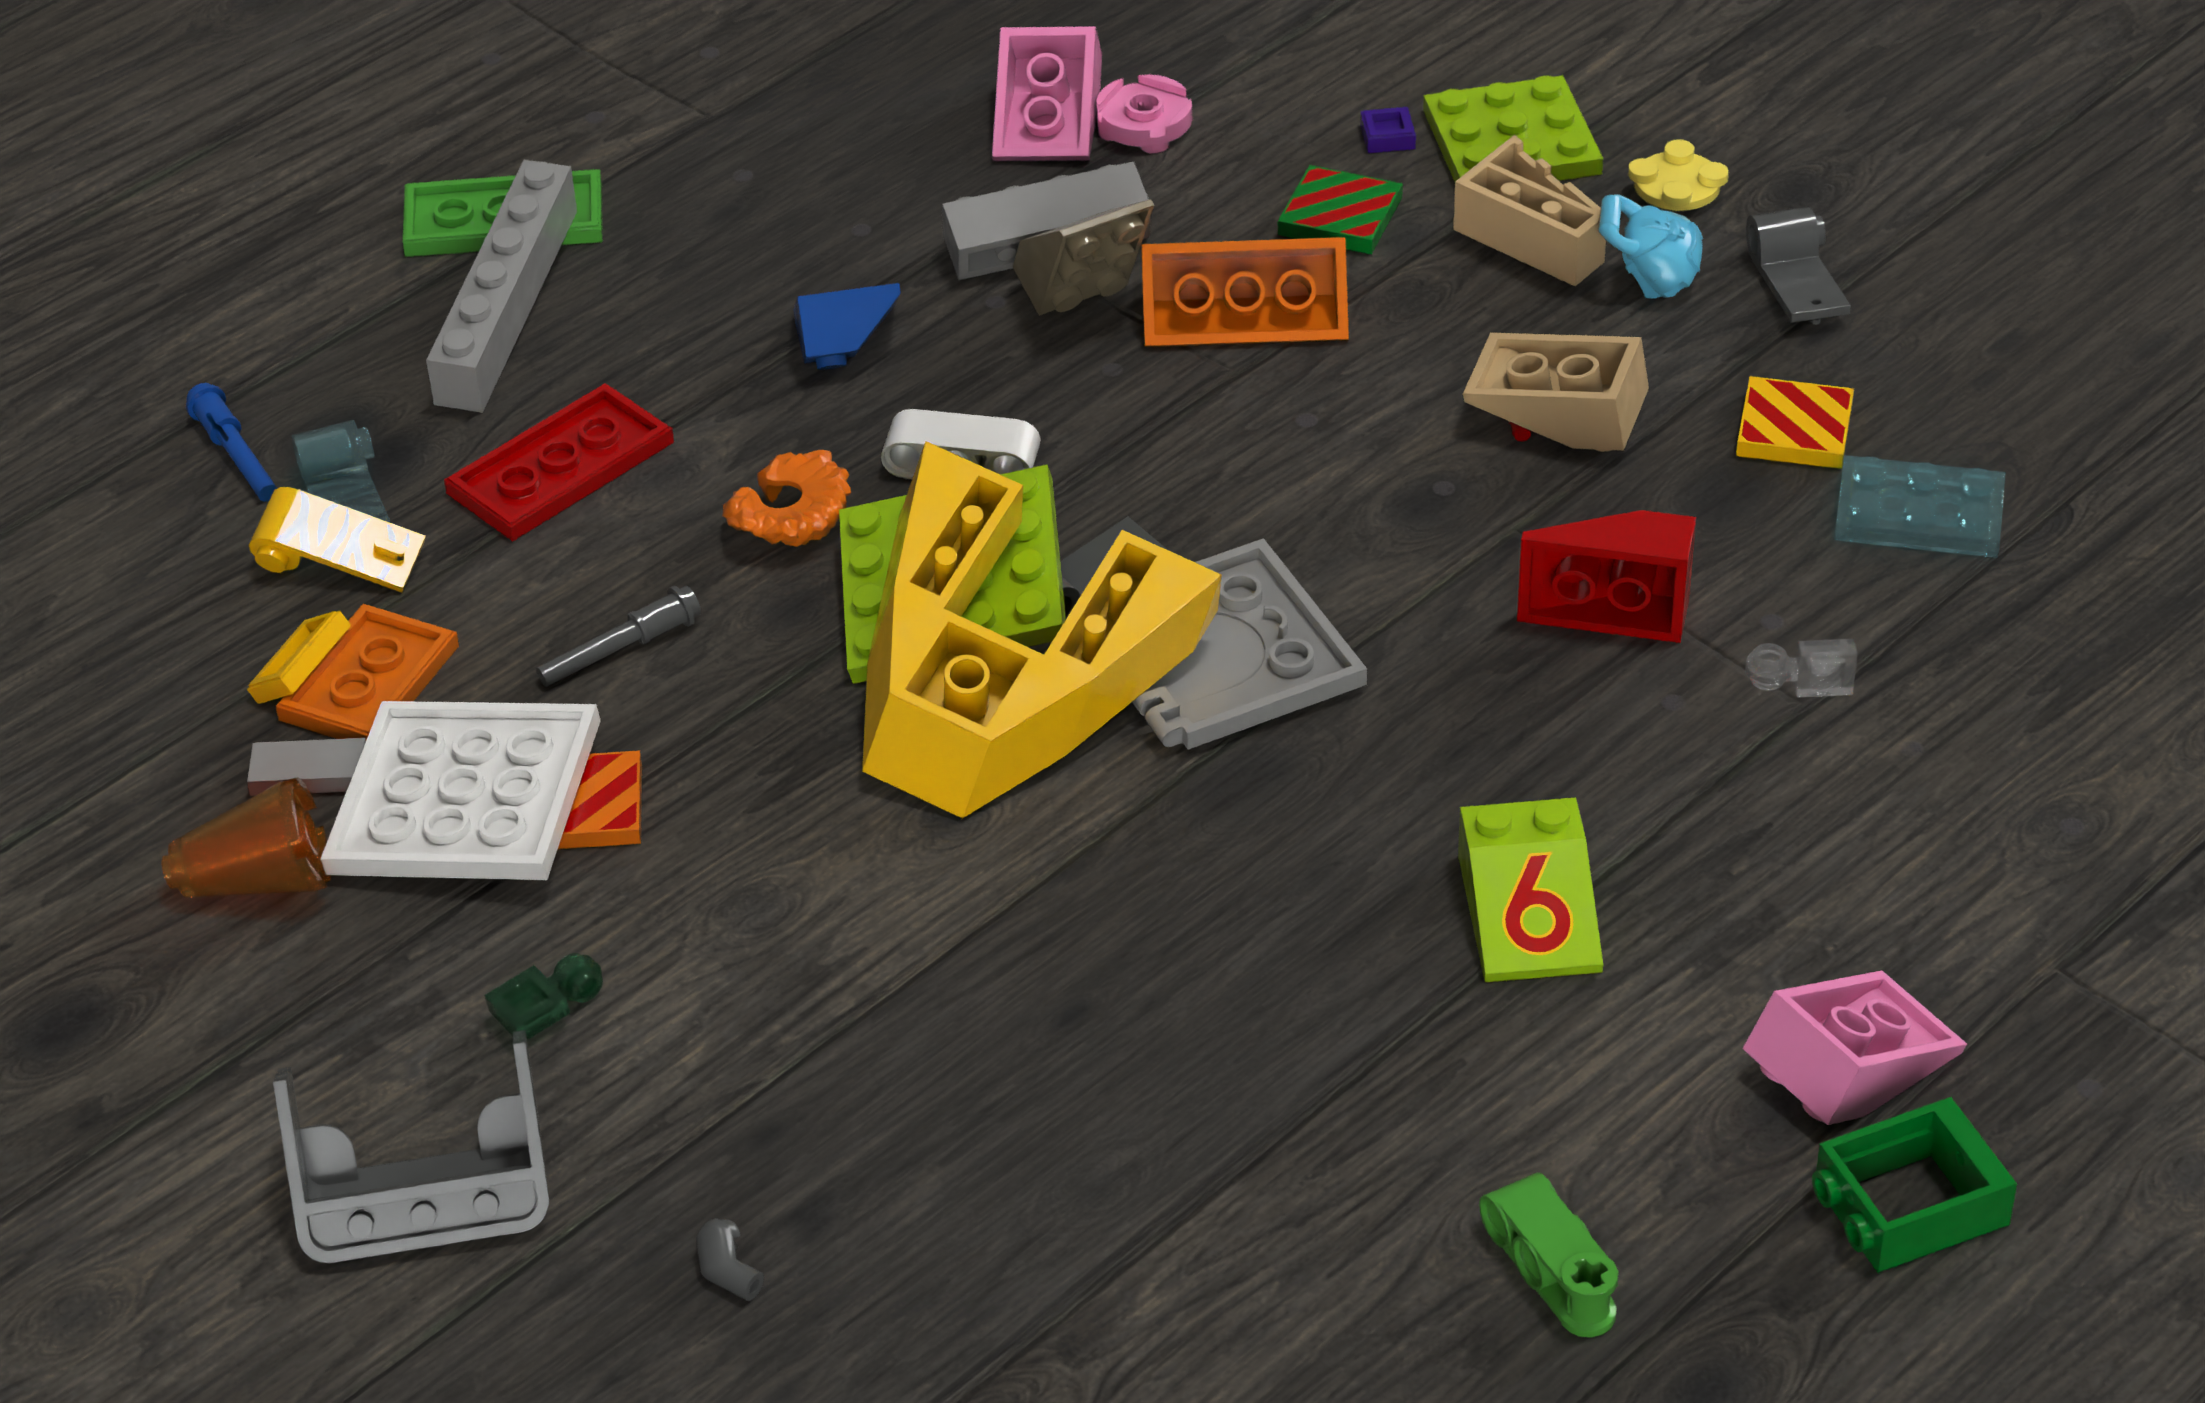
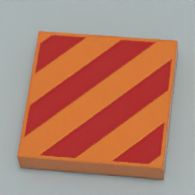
M640 750L589 754L558 849L641 844L642 761Z

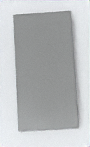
M346 738L253 743L247 779L250 796L347 792L366 739Z

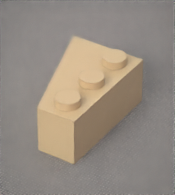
M1514 135L1455 181L1453 230L1552 275L1561 281L1576 286L1605 262L1606 239L1599 233L1601 208L1571 182L1562 184L1551 175V165L1542 158L1536 161L1523 151L1524 142Z

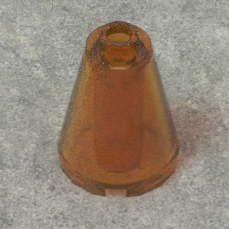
M299 777L283 780L171 841L168 846V855L162 856L161 860L163 874L168 886L171 889L178 888L184 897L313 892L328 887L325 883L331 881L332 875L325 874L321 862L327 837L324 827H315L313 819L308 810L317 807L306 784Z

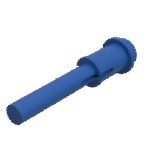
M201 383L194 386L187 394V413L194 420L200 421L214 444L223 445L258 498L264 502L269 501L277 487L240 435L241 424L227 407L225 393L218 386L209 383Z

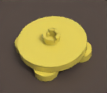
M1672 140L1665 145L1664 152L1648 158L1635 159L1630 162L1628 168V177L1634 182L1637 194L1644 201L1658 208L1673 211L1694 210L1711 203L1718 196L1721 186L1727 183L1729 173L1725 165L1711 162L1702 156L1694 154L1693 144L1686 140Z

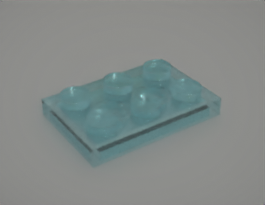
M1844 455L1834 540L1998 558L2006 472L1990 471L1982 468L1933 465L1927 462L1914 463L1878 459L1869 456Z

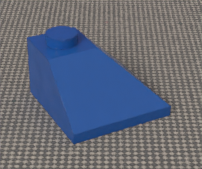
M894 283L797 296L793 312L804 363L816 362L817 370L847 366L846 358L855 357L895 306L901 294L900 284Z

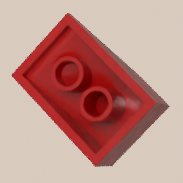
M1639 510L1524 531L1521 537L1517 621L1681 643L1690 598L1696 517Z

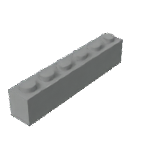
M523 160L426 359L434 405L483 413L577 213L571 166Z

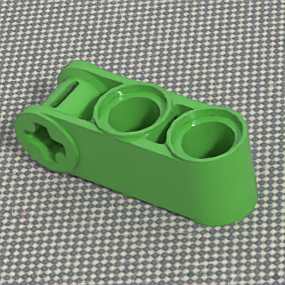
M1537 1172L1480 1197V1214L1488 1234L1499 1247L1504 1249L1518 1267L1525 1282L1538 1292L1560 1320L1562 1326L1570 1333L1580 1337H1596L1608 1332L1616 1321V1305L1611 1298V1294L1618 1285V1269L1615 1263L1608 1258L1591 1237L1583 1221L1577 1215H1574L1559 1198L1550 1181L1543 1174Z

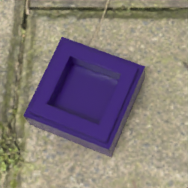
M1408 107L1360 111V126L1367 153L1416 149V134Z

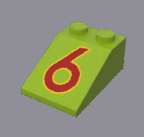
M1576 797L1460 807L1458 858L1484 981L1496 982L1602 973L1603 958L1587 843Z

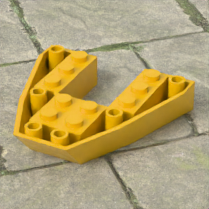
M925 441L898 520L867 663L862 772L963 819L1068 755L1195 650L1218 611L1222 574L1121 530L1045 654L1037 652L961 617L1022 522L1023 485Z

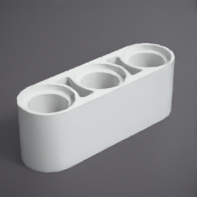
M906 409L898 412L892 420L882 450L881 461L887 471L896 477L913 479L924 443L927 441L993 472L1005 474L1033 468L1041 439L1039 432L1033 425L1018 419Z

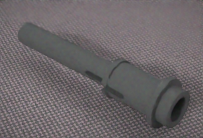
M675 585L668 588V595L637 611L628 613L627 622L537 667L536 673L539 680L545 687H548L637 640L641 644H646L651 639L681 624L687 627L693 625L695 617L701 614V607L697 597L686 585L681 588Z

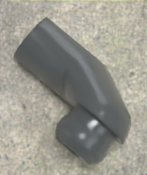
M711 1219L700 1228L696 1237L702 1276L746 1301L753 1300L762 1288L764 1274L736 1259L735 1249H737L738 1245L735 1243L734 1238L741 1236L739 1228L728 1219Z

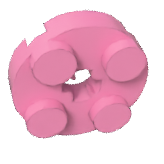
M1149 74L1138 75V83L1123 86L1122 78L1105 86L1096 99L1099 136L1107 141H1116L1129 146L1141 147L1147 153L1164 152L1168 149L1169 142L1182 136L1192 123V101L1186 97V89L1179 82L1167 77Z

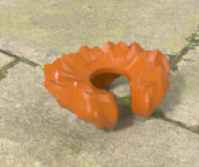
M816 450L797 455L791 452L779 454L770 461L767 467L758 472V485L771 503L777 499L783 486H792L802 492L799 501L788 507L772 508L761 501L755 490L749 487H741L738 491L733 492V496L723 505L722 516L727 520L728 526L736 530L751 532L755 537L763 538L771 544L781 541L785 545L798 547L806 545L810 540H821L822 537L829 534L830 529L835 527L839 519V509L846 508V497L851 494L850 486L847 483L849 473L847 469L838 467L832 461V453L828 450Z

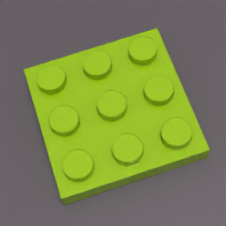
M1563 75L1554 77L1541 76L1533 80L1512 83L1498 82L1489 86L1463 90L1448 89L1441 93L1424 95V114L1454 182L1514 135L1524 142L1523 151L1535 161L1542 158L1551 165V175L1558 181L1602 174L1603 157Z

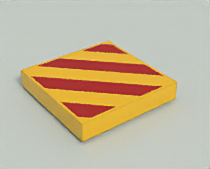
M1750 376L1737 441L1736 456L1842 469L1854 388Z

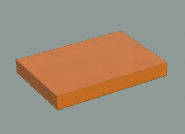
M362 604L349 619L351 624L349 629L292 695L283 697L276 705L278 720L336 739L365 738L367 740L381 702H414L459 647L457 632Z

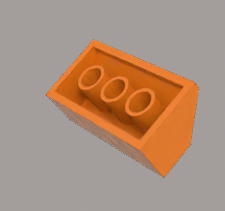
M1345 237L1141 244L1145 347L1349 340Z

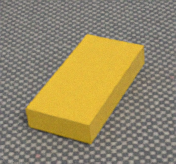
M333 611L304 620L250 682L247 691L258 704L292 695L349 629L351 624L341 611Z

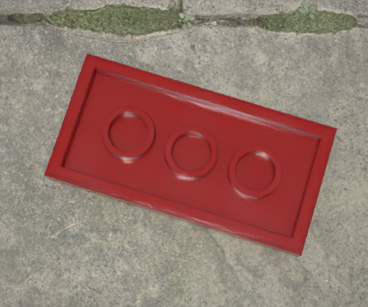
M605 383L444 479L446 494L508 539L514 541L674 443L673 428Z

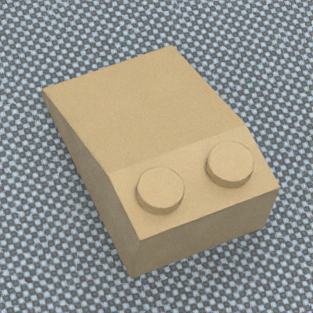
M1490 333L1463 392L1464 402L1571 448L1594 449L1601 452L1624 450L1649 389L1641 337Z

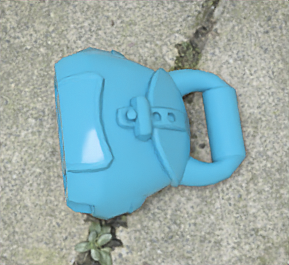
M1618 194L1607 195L1602 199L1599 233L1608 243L1622 252L1623 260L1626 264L1625 268L1629 274H1633L1645 298L1672 297L1681 289L1689 287L1696 273L1700 271L1703 237L1698 226L1682 215L1671 211H1663L1650 205L1641 207L1634 201ZM1621 211L1629 219L1624 227V237L1619 233Z

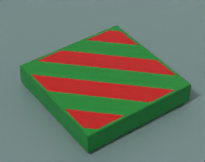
M1309 165L1278 219V235L1294 239L1345 237L1347 250L1372 254L1403 198V183Z

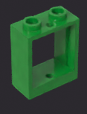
M1952 1097L1819 1143L1816 1172L1812 1175V1184L1818 1200L1824 1207H1831L1844 1225L1846 1237L1852 1248L1857 1252H1863L1877 1273L2010 1225L2017 1187L2016 1181ZM1932 1157L1960 1196L1887 1222L1858 1182Z

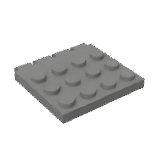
M1263 538L1195 562L1222 574L1218 611L1195 650L1132 701L1140 714L1145 716L1146 722L1165 747H1172L1183 743L1189 750L1367 685V668Z

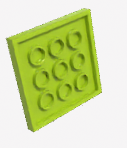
M1046 464L1000 474L1023 485L1022 522L961 616L1027 647L1052 642L1066 620L1053 479ZM907 495L839 509L847 671L853 684L867 681L868 658L898 520Z

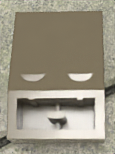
M1151 199L1110 209L1020 241L1013 269L1038 315L1054 310L1058 312L1071 310L1082 300L1099 294L1102 296L1113 295L1128 284L1154 208V203Z

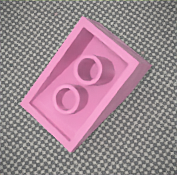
M1096 27L1000 28L992 149L993 161L1090 159L1097 116L1096 99L1100 93L1102 51Z
M1881 970L1774 991L1746 1041L1743 1050L1760 1064V1069L1766 1077L1782 1084L1802 1102L1803 1109L1811 1117L1831 1125L1865 1117L1962 1054L1967 1043Z

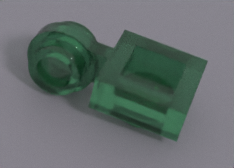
M572 953L563 957L557 963L551 976L546 978L533 965L485 994L484 997L489 1012L512 1036L513 1032L525 1030L528 1040L570 1014L567 1000L583 1003L593 999L603 985L602 971L599 964L592 957Z

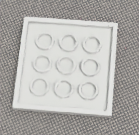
M382 701L321 856L325 874L338 876L548 880L601 721L597 705Z

